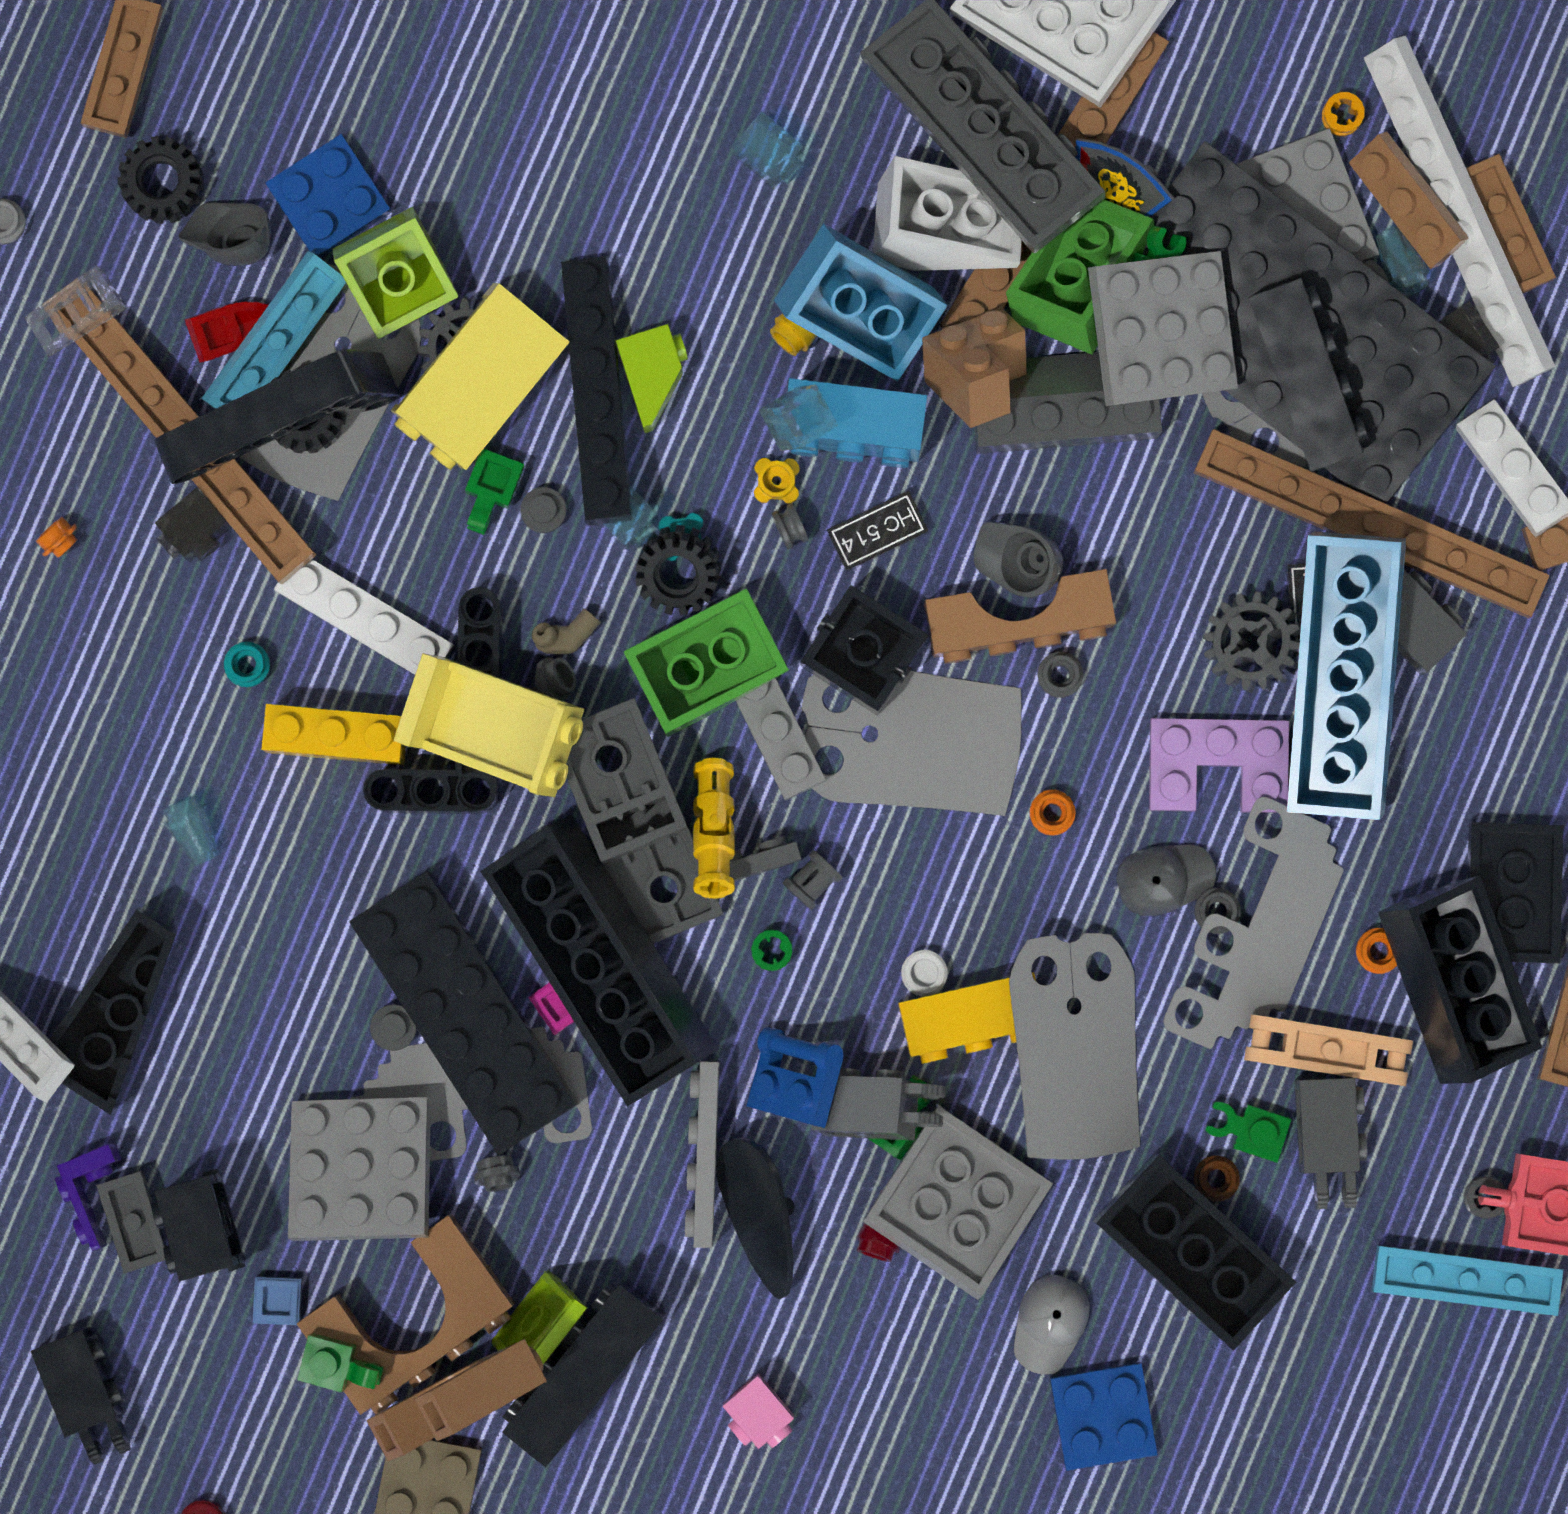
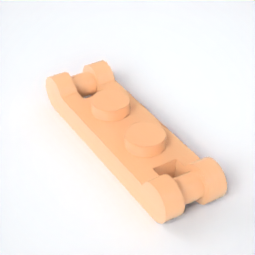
M1251 1014L1249 1028L1253 1029L1251 1047L1246 1046L1244 1057L1246 1061L1406 1086L1408 1073L1404 1072L1406 1054L1411 1055L1412 1040ZM1271 1032L1284 1034L1281 1052L1269 1050ZM1378 1049L1388 1051L1386 1069L1375 1067Z

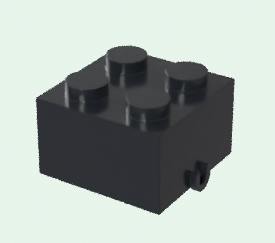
M850 585L832 614L826 613L817 627V630L820 632L801 660L800 666L878 716L898 683L902 684L912 668L909 666L927 640L928 634Z
M218 1168L203 1172L202 1178L154 1191L157 1200L151 1202L153 1218L158 1229L165 1228L169 1245L163 1247L164 1258L170 1274L177 1272L179 1282L228 1268L230 1272L245 1267L243 1250L222 1174L219 1173Z

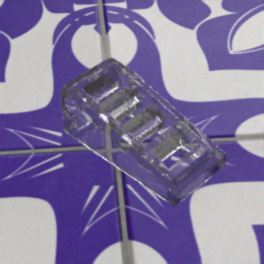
M96 265L25 316V319L47 356L51 357L127 308L104 270ZM95 288L103 301L98 307L95 306L88 294V291ZM79 297L89 312L83 318L72 302ZM63 307L66 308L75 323L67 328L58 313V310ZM48 316H50L60 333L55 339L51 337L42 322Z

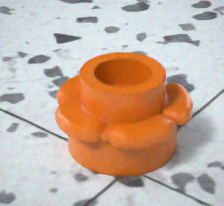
M62 516L36 539V542L44 550L42 555L45 557L51 552L57 558L63 555L78 540L72 534L77 529V525H70Z

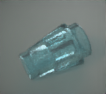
M1392 227L1379 233L1376 236V241L1378 243L1382 269L1389 283L1407 297L1426 288L1429 284L1426 276L1429 273V269L1400 229Z
M197 795L185 798L163 809L167 818L163 823L188 858L191 859L194 866L207 862L219 855L206 804H200Z

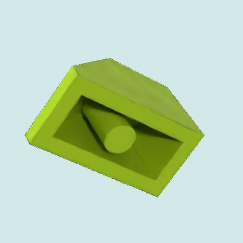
M668 324L616 340L644 433L654 431L683 375L680 362L688 360L681 334L672 336Z

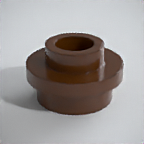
M1219 1155L1206 1157L1199 1162L1194 1170V1186L1209 1201L1221 1202L1227 1200L1235 1194L1239 1187V1171L1236 1165L1226 1157ZM1215 1169L1222 1171L1224 1174V1182L1219 1187H1212L1208 1183V1175Z

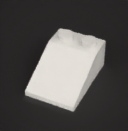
M894 156L878 182L873 252L898 267L915 271L1017 268L1019 266L1021 257L1020 237L960 170Z

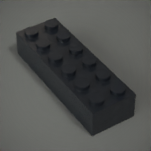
M572 814L547 825L480 871L627 1107L719 1050Z
M424 872L349 921L498 1156L579 1105L432 873Z

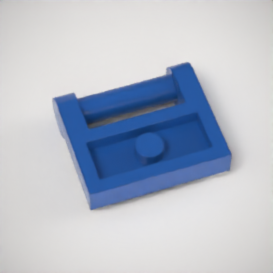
M773 1027L764 1028L760 1032L757 1041L760 1056L746 1106L825 1128L843 1062L842 1048L837 1044L823 1042L819 1045L786 1036L782 1030ZM783 1054L814 1062L817 1066L815 1077L780 1068Z

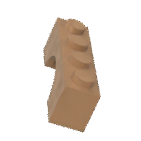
M1107 569L1062 576L1058 582L1056 594L1051 604L1035 617L1022 621H1007L992 616L977 603L971 592L927 599L924 602L933 658L943 657L945 664L971 660L970 652L989 649L990 656L1013 653L1017 651L1016 644L1034 641L1035 648L1056 646L1062 644L1061 636L1079 633L1080 641L1107 636L1106 629L1113 628L1116 624Z

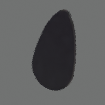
M736 1138L724 1144L718 1154L716 1163L718 1185L729 1217L752 1267L775 1298L782 1299L790 1294L793 1280L794 1259L788 1216L793 1214L795 1205L791 1198H785L778 1170L768 1153L750 1139Z

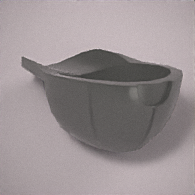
M205 203L196 209L178 236L183 243L205 251L210 258L218 263L227 266H244L260 261L267 253L271 241V225L268 214L262 207L248 203Z
M993 521L986 522L981 526L974 550L975 567L979 572L1011 593L1030 598L1041 595L1051 589L1063 571L1064 560L1062 553L1055 541L1046 534L1030 527Z
M1153 846L1138 850L1127 856L1118 867L1116 881L1121 900L1131 912L1140 916H1158L1170 913L1198 899L1202 893L1212 889L1216 879V869L1212 857L1200 846ZM1154 876L1159 877V884L1152 882Z

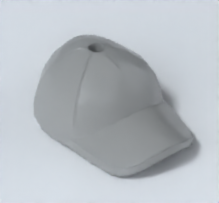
M1056 1274L1045 1275L1032 1282L1024 1294L1019 1308L1014 1354L1018 1362L1027 1370L1041 1375L1056 1373L1063 1367L1084 1333L1089 1319L1090 1302L1086 1291L1079 1283ZM1055 1310L1060 1311L1061 1316L1059 1318L1052 1316Z

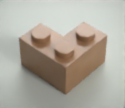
M1003 308L985 312L981 316L954 326L945 327L941 331L922 337L925 383L970 428L1011 413L1009 381L1027 375L1025 329Z

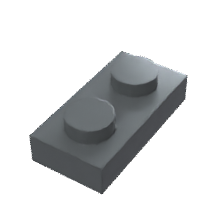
M785 836L758 844L760 853L743 858L741 850L735 851L733 859L730 860V877L734 881H738L801 861L797 843L787 844Z
M139 1171L96 1185L123 1273L125 1274L165 1261L163 1247L166 1246V1242L161 1228H157L151 1210L152 1198L144 1172Z

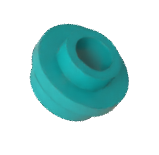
M240 642L231 647L224 659V670L229 680L234 684L245 688L254 687L262 683L268 676L270 659L267 652L260 645L253 642ZM245 657H253L256 662L255 669L250 673H243L240 670V662Z

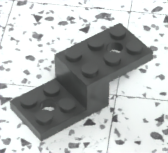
M635 698L582 719L583 729L577 743L572 746L566 763L568 766L567 780L600 861L604 864V867L653 944L724 915L717 898H704L694 892L693 881L698 877V860L693 855V838ZM605 746L617 747L622 753V764L614 772L602 771L596 764L597 753ZM661 876L672 878L677 885V894L668 903L657 902L653 899L650 892L653 881Z

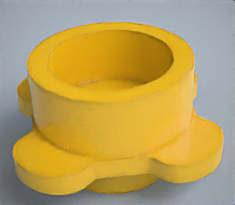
M761 458L756 462L754 469L758 474V486L754 489V496L759 502L767 503L770 499H775L791 504L797 500L799 491L795 487V476L799 473V465L794 459L788 458L782 462ZM774 477L781 479L779 485L773 484L772 479Z

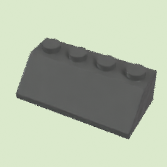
M1094 352L1092 355L1081 353L1026 358L1027 375L1009 381L1011 413L974 427L976 454L1158 439L1162 432L1159 399L1111 406L1105 405L1099 352Z

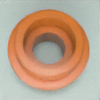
M1059 790L1041 792L1034 798L1029 810L1033 826L1042 834L1050 836L1066 832L1072 826L1076 814L1071 798ZM1054 804L1059 807L1061 816L1057 821L1051 822L1044 817L1043 812L1047 805Z
M1373 928L1360 936L1356 944V957L1359 964L1365 970L1375 974L1390 972L1397 966L1384 928ZM1375 942L1383 943L1387 950L1385 957L1380 960L1374 959L1370 954V948Z

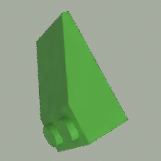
M1104 199L1038 252L1035 254L1031 253L1006 292L1013 319L1021 326L1092 355L1098 347L1088 268L1132 262L1135 253H1143L1147 243V235L1154 226V220Z
M747 588L623 651L667 737L710 716L789 671Z

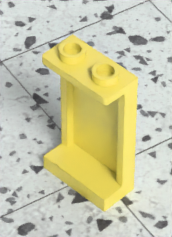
M493 283L482 296L484 300L399 404H395L391 409V412L399 417L394 425L413 441H416L421 435L434 446L429 454L449 470L455 464L464 470L468 469L569 344L566 338L500 283Z
M422 653L393 741L408 747L424 749L527 788L529 792L536 795L555 797L557 790L563 786L568 775L566 763L571 748L577 743L582 733L583 722L581 718L584 709L450 659Z

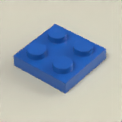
M342 134L265 182L308 250L319 258H322L333 251V248L350 240L392 213Z
M1141 1362L1049 1377L1066 1471L1157 1456Z

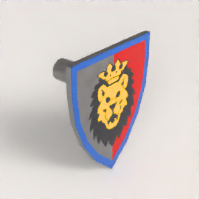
M1076 139L1075 149L1078 155L1075 158L1105 190L1104 200L1150 217L1174 199L1156 177V172L1151 166L1144 165L1126 152L1103 142Z

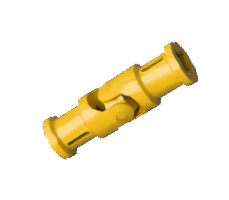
M706 758L695 763L693 766L694 778L698 780V796L693 800V811L696 816L693 831V855L698 860V877L693 881V889L696 894L704 898L715 899L730 895L735 890V881L730 877V860L735 855V832L731 818L734 813V799L730 796V780L734 776V766L722 758Z

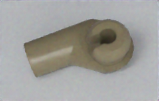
M583 608L569 626L549 625L547 622L538 624L532 631V640L536 648L546 654H572L580 648L601 622Z

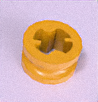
M1340 92L1328 99L1322 110L1321 119L1326 129L1330 128L1333 135L1345 137L1353 134L1359 128L1364 119L1365 109L1362 101L1356 95L1350 92ZM1341 103L1349 105L1348 113L1355 115V121L1352 122L1348 119L1345 125L1338 124V117L1331 113V108L1334 107L1338 110Z

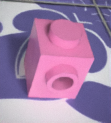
M759 1373L723 1402L722 1407L733 1419L728 1426L745 1446L752 1441L759 1449L767 1442L773 1448L793 1431L788 1424L794 1419V1414Z

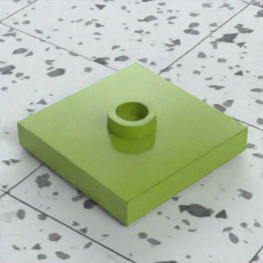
M547 1270L512 1313L511 1319L498 1331L491 1343L499 1351L525 1339L528 1346L538 1353L542 1364H544L587 1307L559 1277Z

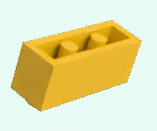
M266 704L261 750L267 753L404 766L406 746L393 741L401 716Z
M1032 972V976L1036 981L1034 972ZM1010 978L898 1003L910 1057L920 1055L921 1064L948 1058L946 1049L964 1045L966 1054L993 1048L991 1039L1006 1035L1010 1036L1011 1044L1016 1043L1009 987Z

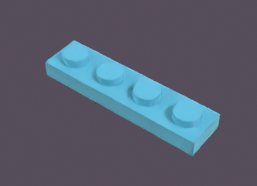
M307 251L201 399L216 409L270 383L275 377L278 378L346 284L343 276L317 255Z
M1377 1245L1372 1292L1558 1316L1563 1270Z

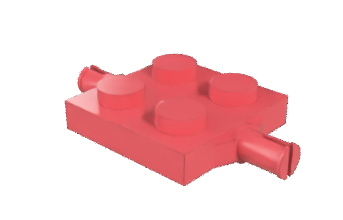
M1516 1153L1512 1180L1508 1188L1501 1189L1482 1185L1479 1193L1494 1195L1496 1198L1478 1196L1479 1204L1504 1208L1506 1221L1502 1245L1568 1256V1162Z

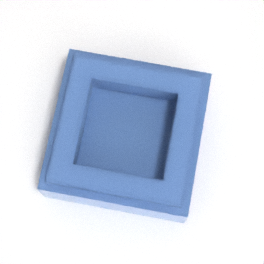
M256 1276L253 1323L297 1325L301 1321L303 1278Z

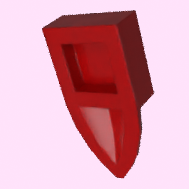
M260 302L227 304L184 319L199 363L236 351L266 310L268 304Z

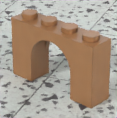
M453 1214L448 1215L428 1229V1238H416L410 1242L438 1281L445 1298L444 1321L439 1332L430 1343L409 1351H397L383 1347L366 1333L340 1294L334 1296L297 1323L306 1338H308L309 1334L315 1333L355 1344L354 1359L384 1366L380 1385H376L375 1389L365 1388L349 1380L347 1381L344 1393L360 1415L370 1408L377 1415L398 1400L394 1394L396 1389L408 1381L415 1388L436 1373L431 1364L445 1354L453 1361L474 1346L469 1339L473 1334L483 1327L490 1334L511 1319L507 1310L513 1307L515 1302Z
M523 1339L453 1371L366 1421L387 1461H391L407 1454L433 1438L439 1441L457 1433L547 1382L542 1373L543 1364L541 1358Z

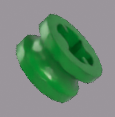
M766 930L758 934L754 939L751 947L752 957L755 963L762 969L778 971L790 961L792 944L789 938L782 932ZM770 937L780 939L782 941L780 949L785 952L780 962L777 963L776 959H773L774 964L765 963L762 960L764 952L759 949V945L764 939H767L768 943H770Z

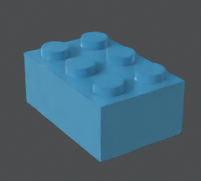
M824 223L774 299V302L788 320L897 382L922 346V337L929 335L948 306L934 287Z
M789 378L782 432L783 446H790L791 453L800 456L817 457L818 450L837 452L836 459L842 461L863 462L864 456L882 458L881 464L885 466L908 468L909 461L918 462L927 395Z

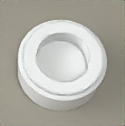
M916 951L908 956L903 963L901 969L902 981L905 987L913 994L919 996L933 995L944 986L947 980L946 964L933 951Z

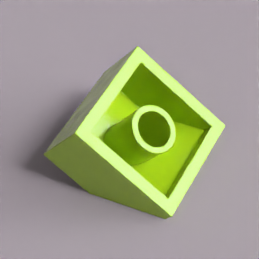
M413 206L333 248L334 262L377 339L459 297L432 240Z

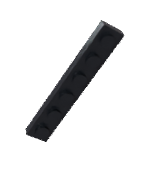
M606 256L562 261L561 267L585 522L588 526L630 521L633 520L609 262Z

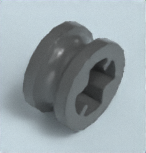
M792 503L787 505V510L784 513L771 512L774 523L787 550L793 548V543L797 540H801L803 543L809 541Z
M1477 1177L1471 1180L1463 1193L1464 1204L1467 1210L1474 1216L1484 1219L1500 1215L1504 1211L1502 1207L1494 1206L1490 1209L1482 1205L1477 1208L1474 1198H1478V1195L1474 1193L1482 1185L1505 1189L1504 1185L1490 1177Z

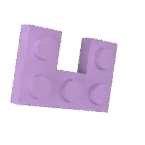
M1151 718L1149 811L1195 812L1197 766L1241 767L1240 812L1250 813L1255 801L1260 797H1268L1287 806L1289 721ZM1267 809V810L1262 811L1261 813H1277V812L1274 811V810H1271V809Z

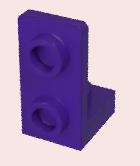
M116 1143L104 1145L57 1165L60 1173L59 1176L55 1177L58 1191L65 1203L72 1202L78 1217L73 1220L76 1235L83 1246L89 1243L92 1251L106 1247L107 1243L80 1177L85 1176L87 1182L91 1183L114 1173L111 1164L122 1160Z

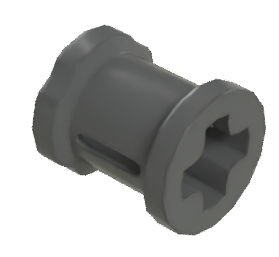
M815 850L809 854L811 860L794 878H786L782 883L811 911L816 907L815 900L832 882L839 883L843 878Z

